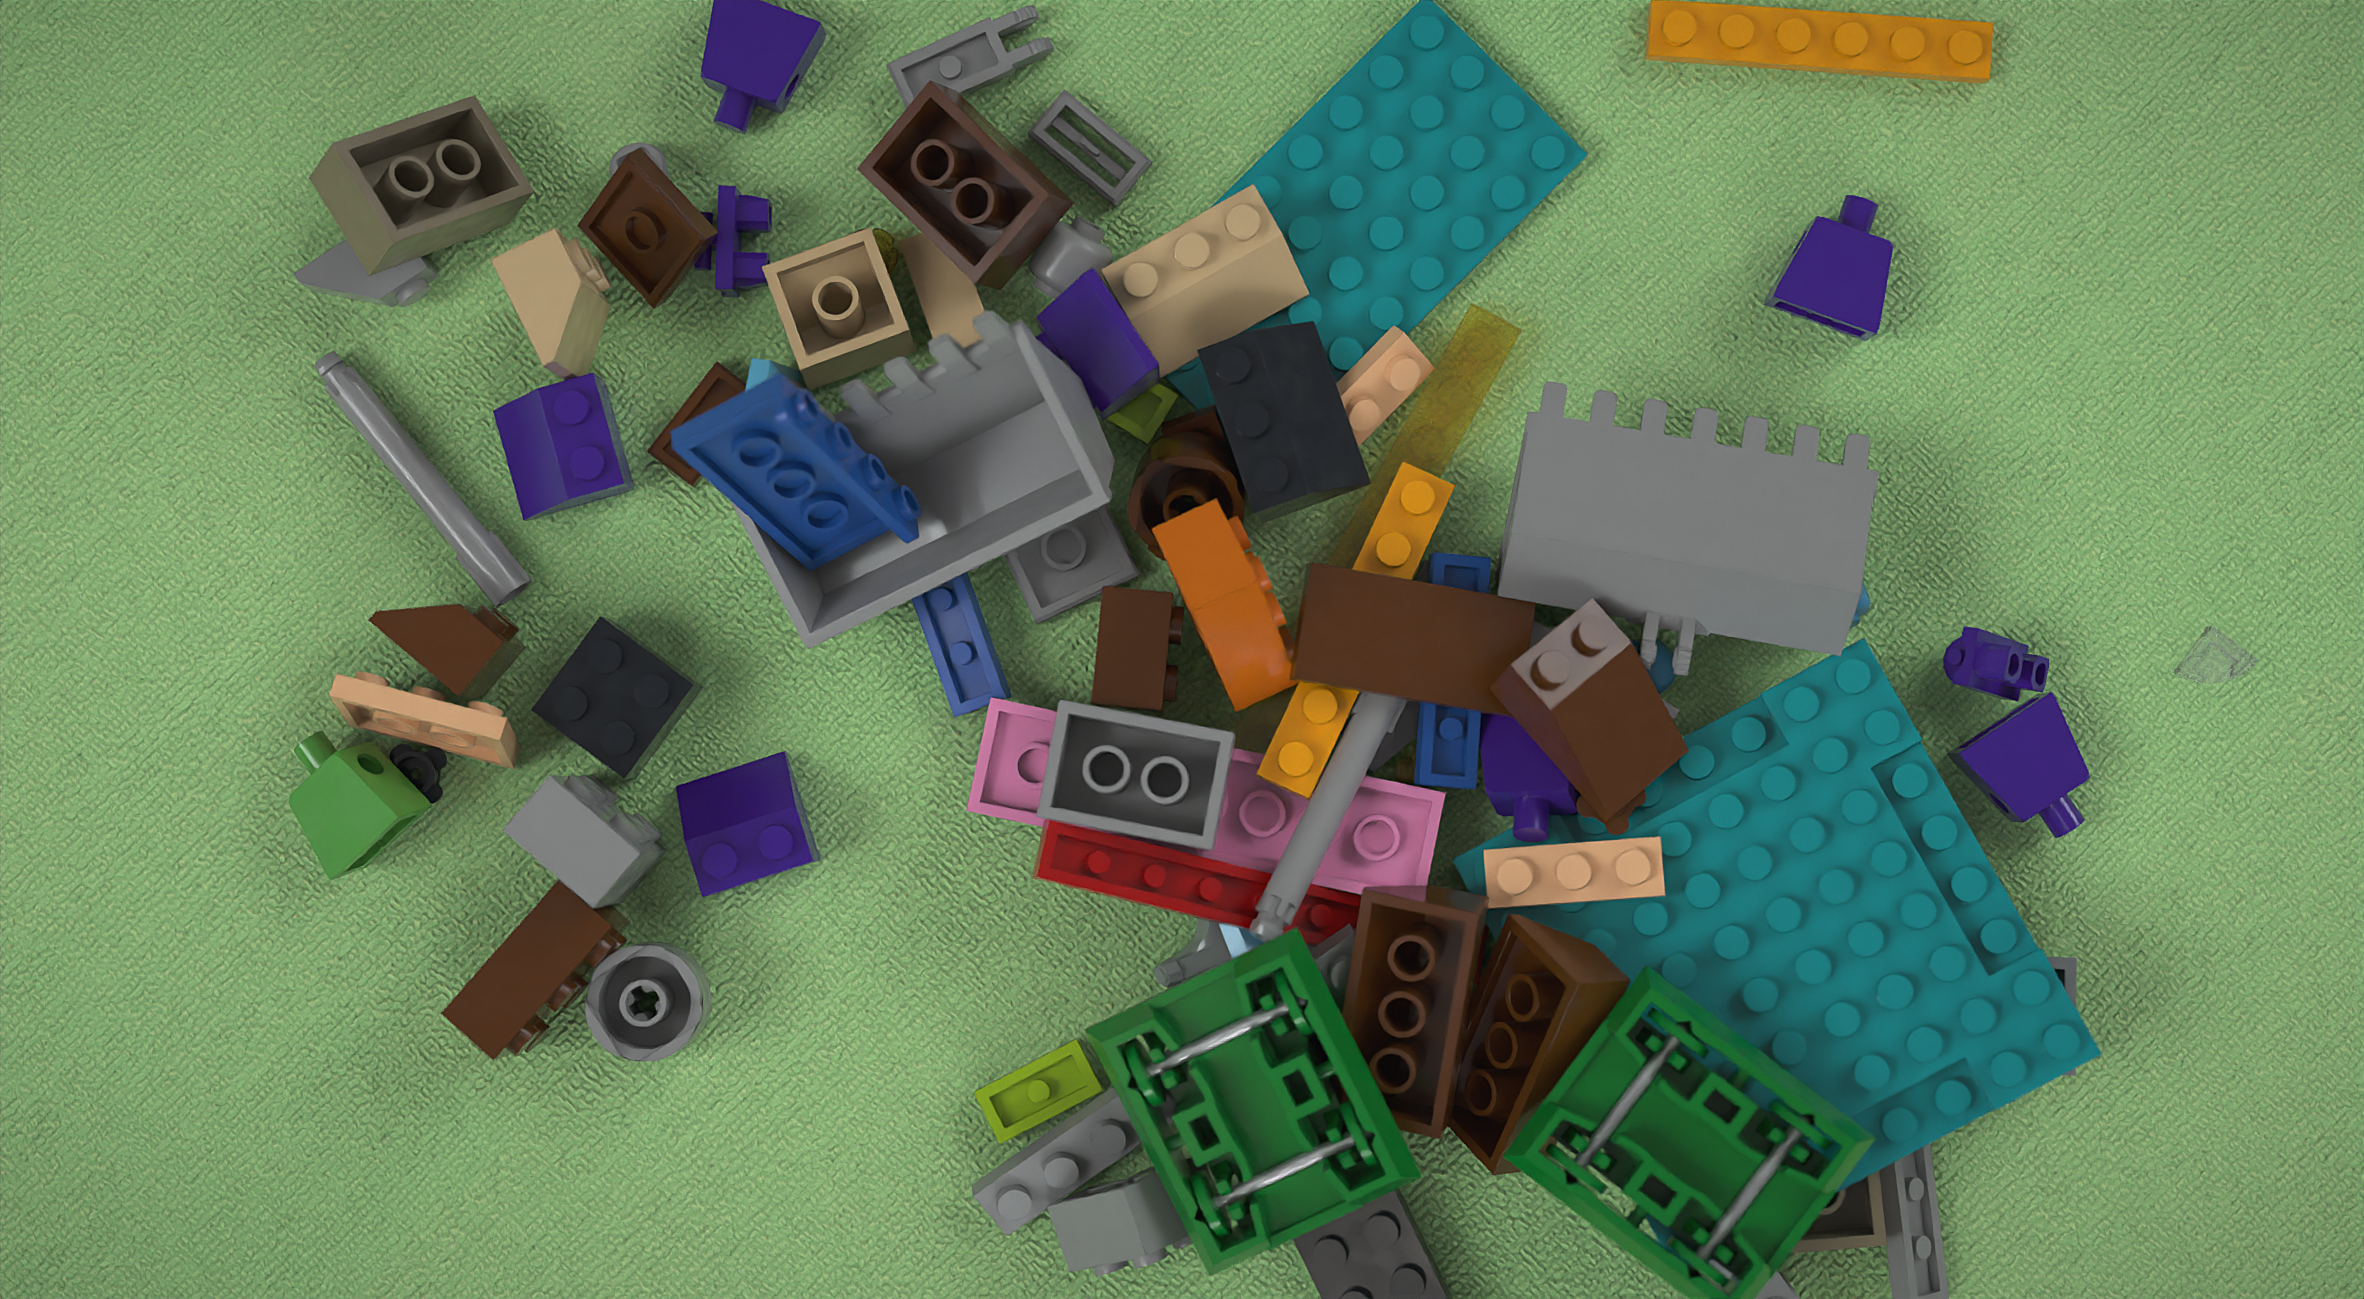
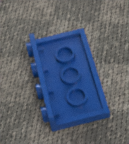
M781 372L671 431L672 449L809 571L824 565L889 530H892L907 544L919 538L917 517L920 516L921 510L912 490L906 485L899 486L886 473L883 464L877 456L872 453L867 455L854 443L849 431L841 422L833 423L819 409L816 400L806 389L799 390Z

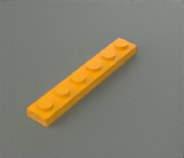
M1651 0L1648 8L1645 60L1985 84L1990 79L1993 23L1692 1Z
M1402 462L1352 569L1412 580L1455 485ZM1299 682L1256 773V777L1309 801L1359 692Z

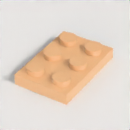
M356 672L354 678L336 674L329 697L349 727L430 748H439L445 752L515 769L521 746L508 719L502 717L503 711L499 708L478 701H470L467 707L445 702L447 697L442 693L425 687L414 686L411 693L390 688V682L385 678L367 672Z

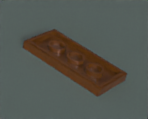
M1310 562L1306 564L1289 680L1514 718L1490 691L1489 687L1514 661L1529 650L1536 603Z

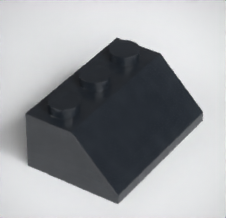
M1314 321L1254 329L1197 350L1252 510L1262 523L1371 484Z

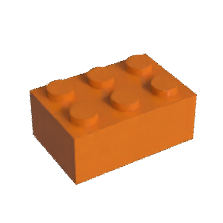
M1214 499L1152 528L1195 630L1235 712L1298 684L1299 681L1289 680L1295 643L1286 625H1284L1287 622L1272 591L1269 592L1273 587L1258 556L1254 557L1252 551L1243 552L1252 548L1238 516L1236 515L1227 520L1217 499Z

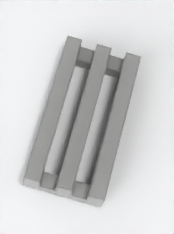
M1065 89L1028 132L1032 140L1115 208L1122 202L1126 193L1129 190L1131 191L1138 183V179L1142 174L1146 173L1152 166L1150 159ZM1065 108L1133 163L1132 168L1128 172L1061 118L1059 116ZM1051 125L1118 180L1119 183L1116 187H1111L1045 131Z

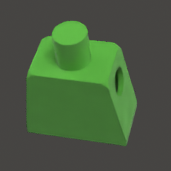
M319 731L304 739L294 749L295 754L308 770L310 776L290 794L289 804L330 880L366 868L432 807L428 799L370 742L360 743L337 751L325 733Z

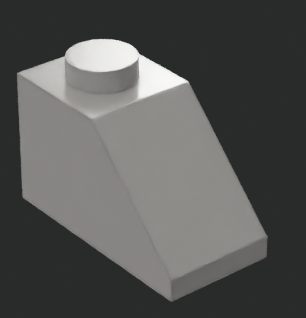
M347 239L293 273L300 284L314 292L388 307H394L399 303L402 307H406L419 301L430 292L431 287L429 283L440 277L427 255L369 276Z

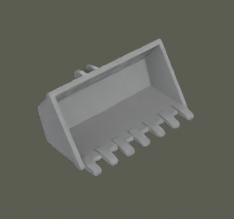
M994 311L984 312L972 320L974 329L983 339L964 348L949 334H942L928 342L929 351L938 362L920 371L905 357H897L883 366L886 376L894 383L893 385L876 393L861 380L855 379L840 387L841 397L850 407L832 415L818 404L819 409L833 423L841 422L847 428L854 443L867 455L872 453L877 456L883 464L886 473L899 486L906 485L912 490L921 510L920 516L917 517L918 539L907 544L892 530H889L824 565L809 571L731 501L801 640L808 649L969 570L973 571L981 567V564L998 556L1002 557L1012 552V549L1111 501L1112 491L1109 485L1115 459L1081 378L1033 336L1031 330L1020 320L1008 325Z
M1550 381L1544 384L1539 413L1532 411L1527 413L1495 575V581H1498V596L1578 610L1593 598L1607 615L1625 618L1628 623L1642 625L1638 655L1646 669H1651L1652 664L1655 662L1658 628L1678 631L1676 648H1674L1671 663L1673 674L1687 676L1694 634L1709 637V634L1712 633L1841 656L1861 596L1870 515L1878 482L1879 471L1867 469L1870 438L1868 436L1854 433L1849 434L1845 440L1842 465L1816 461L1820 431L1813 426H1797L1794 433L1791 456L1765 452L1769 422L1765 418L1747 417L1744 423L1741 446L1735 447L1715 443L1718 412L1714 409L1699 407L1695 410L1690 439L1664 434L1668 404L1665 401L1647 399L1643 406L1640 430L1613 426L1618 398L1614 392L1597 390L1593 397L1590 420L1584 421L1563 417L1567 386L1565 384Z

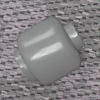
M1075 216L1072 224L1059 221L1038 245L1030 258L1029 269L1036 277L1033 285L1043 293L1056 299L1092 267L1102 280L1101 270L1111 265L1113 261V252L1102 242L1106 232L1079 216Z

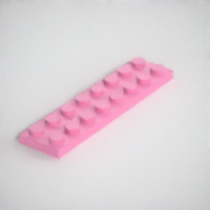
M990 698L966 811L1043 827L1044 821L1047 819L1037 817V811L1057 711ZM1234 748L1214 851L1089 827L1084 828L1273 874L1309 801L1256 777V773L1265 756L1264 754ZM1324 767V769H1323V771H1322V773H1321V776H1320V778H1319V780H1318V782H1317V784H1316V786H1315V789H1316V787H1317V785H1318V783H1319V781H1320V779H1321V777H1322V775H1323V773H1324L1326 767ZM1364 776L1311 883L1361 895L1364 887L1427 885L1446 793Z

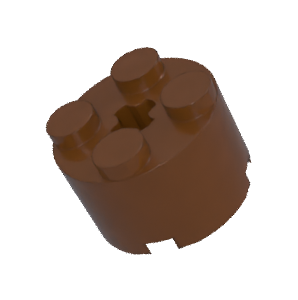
M1182 432L1157 438L1141 457L1135 471L1129 495L1128 518L1134 533L1136 534L1137 532L1144 543L1148 545L1147 549L1156 557L1166 561L1152 528L1214 499H1217L1227 520L1237 515L1243 525L1248 495L1231 446L1207 434ZM1184 495L1194 496L1195 501H1184Z

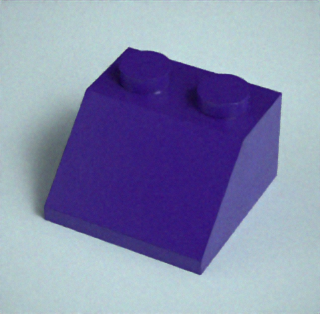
M1093 267L1083 273L1036 317L1038 327L1042 333L1035 338L1081 378L1093 409L1096 410L1102 421L1160 383L1159 363Z
M589 373L537 388L493 411L524 521L635 490L606 383L595 373Z
M786 751L676 786L684 842L702 897L711 896L821 860Z

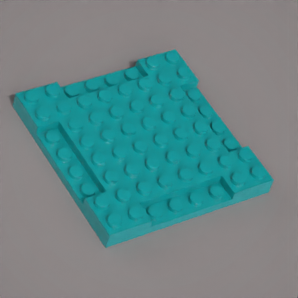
M1865 638L1844 648L1841 656L1831 655L1760 693V696L1683 737L1689 751L1645 788L1646 800L1643 805L1637 806L1628 818L1629 828L1625 833L1612 835L1607 832L1605 824L1593 817L1584 818L1578 811L1574 814L1549 815L1548 838L1544 841L1531 843L1517 840L1513 837L1512 827L1452 859L1469 892L1487 896L1483 850L1660 837L1665 897L1487 909L1485 922L1496 942L1509 914H1518L1591 943L1599 948L1630 979L1627 989L1647 965L1873 1135L1875 1140L1836 1190L1837 1192L2102 1054L2042 948L2039 949L1939 775L1921 743L1922 738ZM1650 1003L1640 1017L1667 1036L1669 1034L1667 1031L1646 1016L1653 1007L1676 1024L1677 1022ZM1688 1032L1689 1035L1708 1048L1710 1053L1703 1059L1683 1043H1680L1679 1047L1726 1082H1729L1739 1067L1714 1048L1706 1045ZM1752 1077L1740 1091L1787 1128L1790 1127V1124L1768 1108L1773 1099L1795 1115H1799ZM1810 1124L1811 1127H1813L1815 1130H1817L1820 1134H1822V1135H1823L1824 1137H1826L1828 1140H1830L1831 1142H1833V1140H1832L1831 1138H1829L1827 1135H1825L1823 1132H1821V1131H1820L1819 1129H1817L1815 1126H1813L1812 1124ZM1801 1136L1802 1140H1804L1806 1143H1808L1822 1155L1824 1154L1825 1150H1823L1817 1144L1812 1142L1806 1136ZM1651 1214L1646 1216L1658 1242L1663 1246L1670 1248L1666 1242L1671 1235H1674L1694 1251L1698 1249L1670 1226L1666 1227ZM1704 1227L1705 1230H1706L1708 1233L1711 1232V1231L1708 1230L1706 1227Z

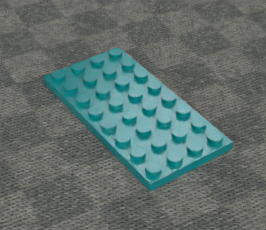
M1420 0L1210 207L1212 208L1254 184L1283 234L1309 291L1307 297L1245 332L1254 329L1314 321L1335 382L1337 383L1393 325L1408 335L1588 154L1433 0ZM1200 357L1164 377L1196 410L1216 404Z

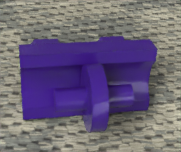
M718 185V234L694 264V269L700 271L711 270L712 251H716L715 289L722 291V297H740V289L769 286L762 266L771 264L770 255L760 252H741L742 232L771 233L772 203L770 200L751 195H742L736 186ZM700 212L713 226V213Z
M1963 626L1962 636L1952 641L1943 657V668L1946 676L1953 682L1952 684L2002 700L2015 702L2019 701L2020 690L2043 693L2050 663L2046 657L2028 654V645L1979 628Z

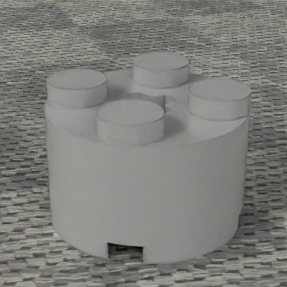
M645 942L622 948L605 958L595 969L591 977L585 1001V1016L588 1026L596 1040L610 1053L635 1061L663 1059L692 1043L704 1028L712 1008L709 982L700 964L689 953L668 942ZM641 988L646 992L655 990L659 995L660 1000L655 1004L657 1014L652 1009L644 1012L639 1009L637 1003L644 998Z

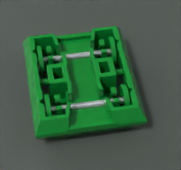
M1298 927L1085 1029L1209 1276L1217 1274L1263 1251H1269L1361 1208L1372 1200L1422 1178V1174ZM1278 991L1282 999L1276 1002L1275 996ZM1315 1031L1330 1059L1325 1063L1322 1062L1307 1036ZM1142 1034L1149 1051L1147 1052L1143 1044L1134 1037ZM1166 1047H1168L1171 1051L1168 1054L1165 1053ZM1336 1073L1350 1098L1342 1103L1329 1078ZM1163 1083L1166 1089H1170L1177 1103L1172 1114V1119L1179 1131L1173 1134L1160 1108V1105L1166 1103ZM1343 1123H1345L1348 1132L1344 1134L1341 1130ZM1186 1145L1197 1167L1207 1163L1216 1180L1215 1184L1205 1170L1201 1169L1194 1173L1192 1172L1180 1147ZM1235 1174L1239 1183L1232 1186L1231 1181ZM1228 1211H1229V1213H1230V1215H1231L1233 1221H1236L1237 1224H1238V1226L1232 1228V1224H1231V1220H1230Z
M1646 965L1502 1157L1688 1299H1755L1837 1192L1836 1190L1875 1140V1137ZM1650 1003L1677 1022L1676 1024L1653 1007L1646 1016L1669 1033L1667 1036L1640 1017ZM1688 1032L1706 1045L1714 1048L1739 1067L1729 1082H1726L1679 1047V1044L1683 1043L1703 1059L1710 1053L1708 1048L1689 1035ZM1751 1077L1799 1114L1798 1116L1775 1099L1770 1103L1768 1108L1789 1123V1128L1785 1127L1740 1092ZM1810 1124H1812V1125L1815 1126L1817 1129H1819L1821 1132H1823L1825 1135H1827L1829 1138H1831V1139L1833 1140V1142H1831L1830 1140H1828L1826 1137H1824L1822 1134H1820L1817 1130H1815L1813 1127H1811ZM1552 1136L1577 1156L1574 1159L1551 1142L1544 1150L1547 1154L1540 1149L1547 1139ZM1801 1136H1806L1812 1142H1814L1823 1150H1825L1824 1154L1822 1155L1820 1152H1818L1816 1149H1814L1812 1146H1810L1808 1143L1802 1140ZM1588 1165L1619 1187L1624 1195L1636 1203L1627 1217L1595 1193L1596 1191L1603 1195L1609 1186L1588 1170ZM1651 1214L1666 1227L1670 1226L1698 1249L1694 1251L1674 1235H1671L1666 1242L1670 1248L1665 1247L1639 1226L1646 1216ZM1704 1227H1706V1228H1707L1708 1230H1710L1711 1232L1708 1233V1232L1705 1230ZM1712 1258L1733 1275L1729 1279L1708 1260Z

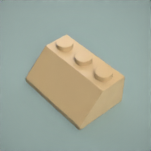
M1254 184L1101 270L1105 286L1159 363L1160 379L1199 358L1197 350L1237 336L1309 295V291L1283 234Z
M556 228L490 259L542 365L563 380L588 374L611 308L604 291L611 288L612 285L599 259L596 256L592 257L587 247L582 248L577 238L568 240Z

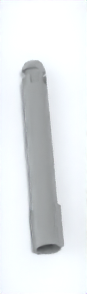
M334 351L319 359L315 363L314 369L322 380L326 382L324 387L327 393L458 554L455 556L456 560L497 609L521 593L532 582V579L492 530L487 532L353 366L347 368L339 355Z
M1359 692L1350 711V714L1353 716L1255 909L1259 914L1252 921L1249 933L1257 939L1267 942L1283 934V927L1291 924L1385 734L1392 733L1408 700Z

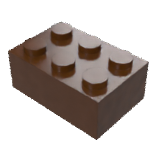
M931 80L857 168L864 177L975 284L998 290L1005 286L1074 204L1069 197L956 90Z
M559 879L446 1006L441 1014L492 1060L509 1054L517 1057L523 1051L528 1053L551 1028L544 1021L552 1011L556 1013L562 1007L567 1009L587 988L589 983L583 978L591 967L596 968L605 958L625 945L627 939L621 933L631 922L612 905L592 908Z

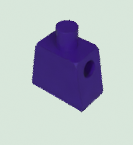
M714 0L701 66V79L706 86L723 93L713 122L728 130L746 134L756 105L776 113H782L825 41L827 34L821 22L761 0Z
M1846 195L1837 221L1816 216L1801 235L1768 293L1764 305L1863 341H1867L1876 335L1880 327L1893 252L1892 242L1869 234L1879 206L1866 198Z
M2052 692L2034 695L1947 753L1955 765L2011 822H2024L2038 813L2053 836L2059 838L2071 832L2085 821L2068 793L2090 778L2089 771Z
M1481 713L1479 740L1485 789L1490 802L1498 815L1504 817L1514 816V838L1531 843L1546 840L1548 838L1549 815L1576 813L1578 811L1576 807L1577 799L1581 794L1515 718Z

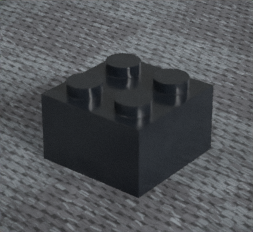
M600 616L531 711L624 779H636L703 689V686L616 622Z

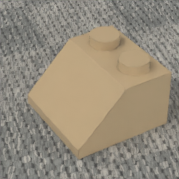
M871 227L762 266L800 372L809 391L884 364L897 357H903L916 352L909 327Z

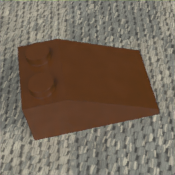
M1593 598L1514 661L1489 687L1490 691L1605 822L1689 751L1632 642Z

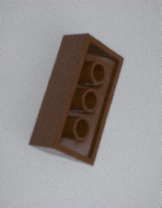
M1433 885L1373 886L1363 888L1342 1016L1400 1131L1441 1139L1451 1120L1489 897ZM1338 1074L1332 1075L1331 1083L1341 1103L1349 1100L1350 1098Z
M1509 914L1473 995L1452 1117L1448 1124V1127L1492 1175L1522 1172L1502 1157V1155L1624 995L1630 983V979L1595 945L1518 914ZM1552 1136L1547 1139L1540 1149L1545 1154L1547 1153L1544 1150L1550 1142L1555 1145L1558 1142Z

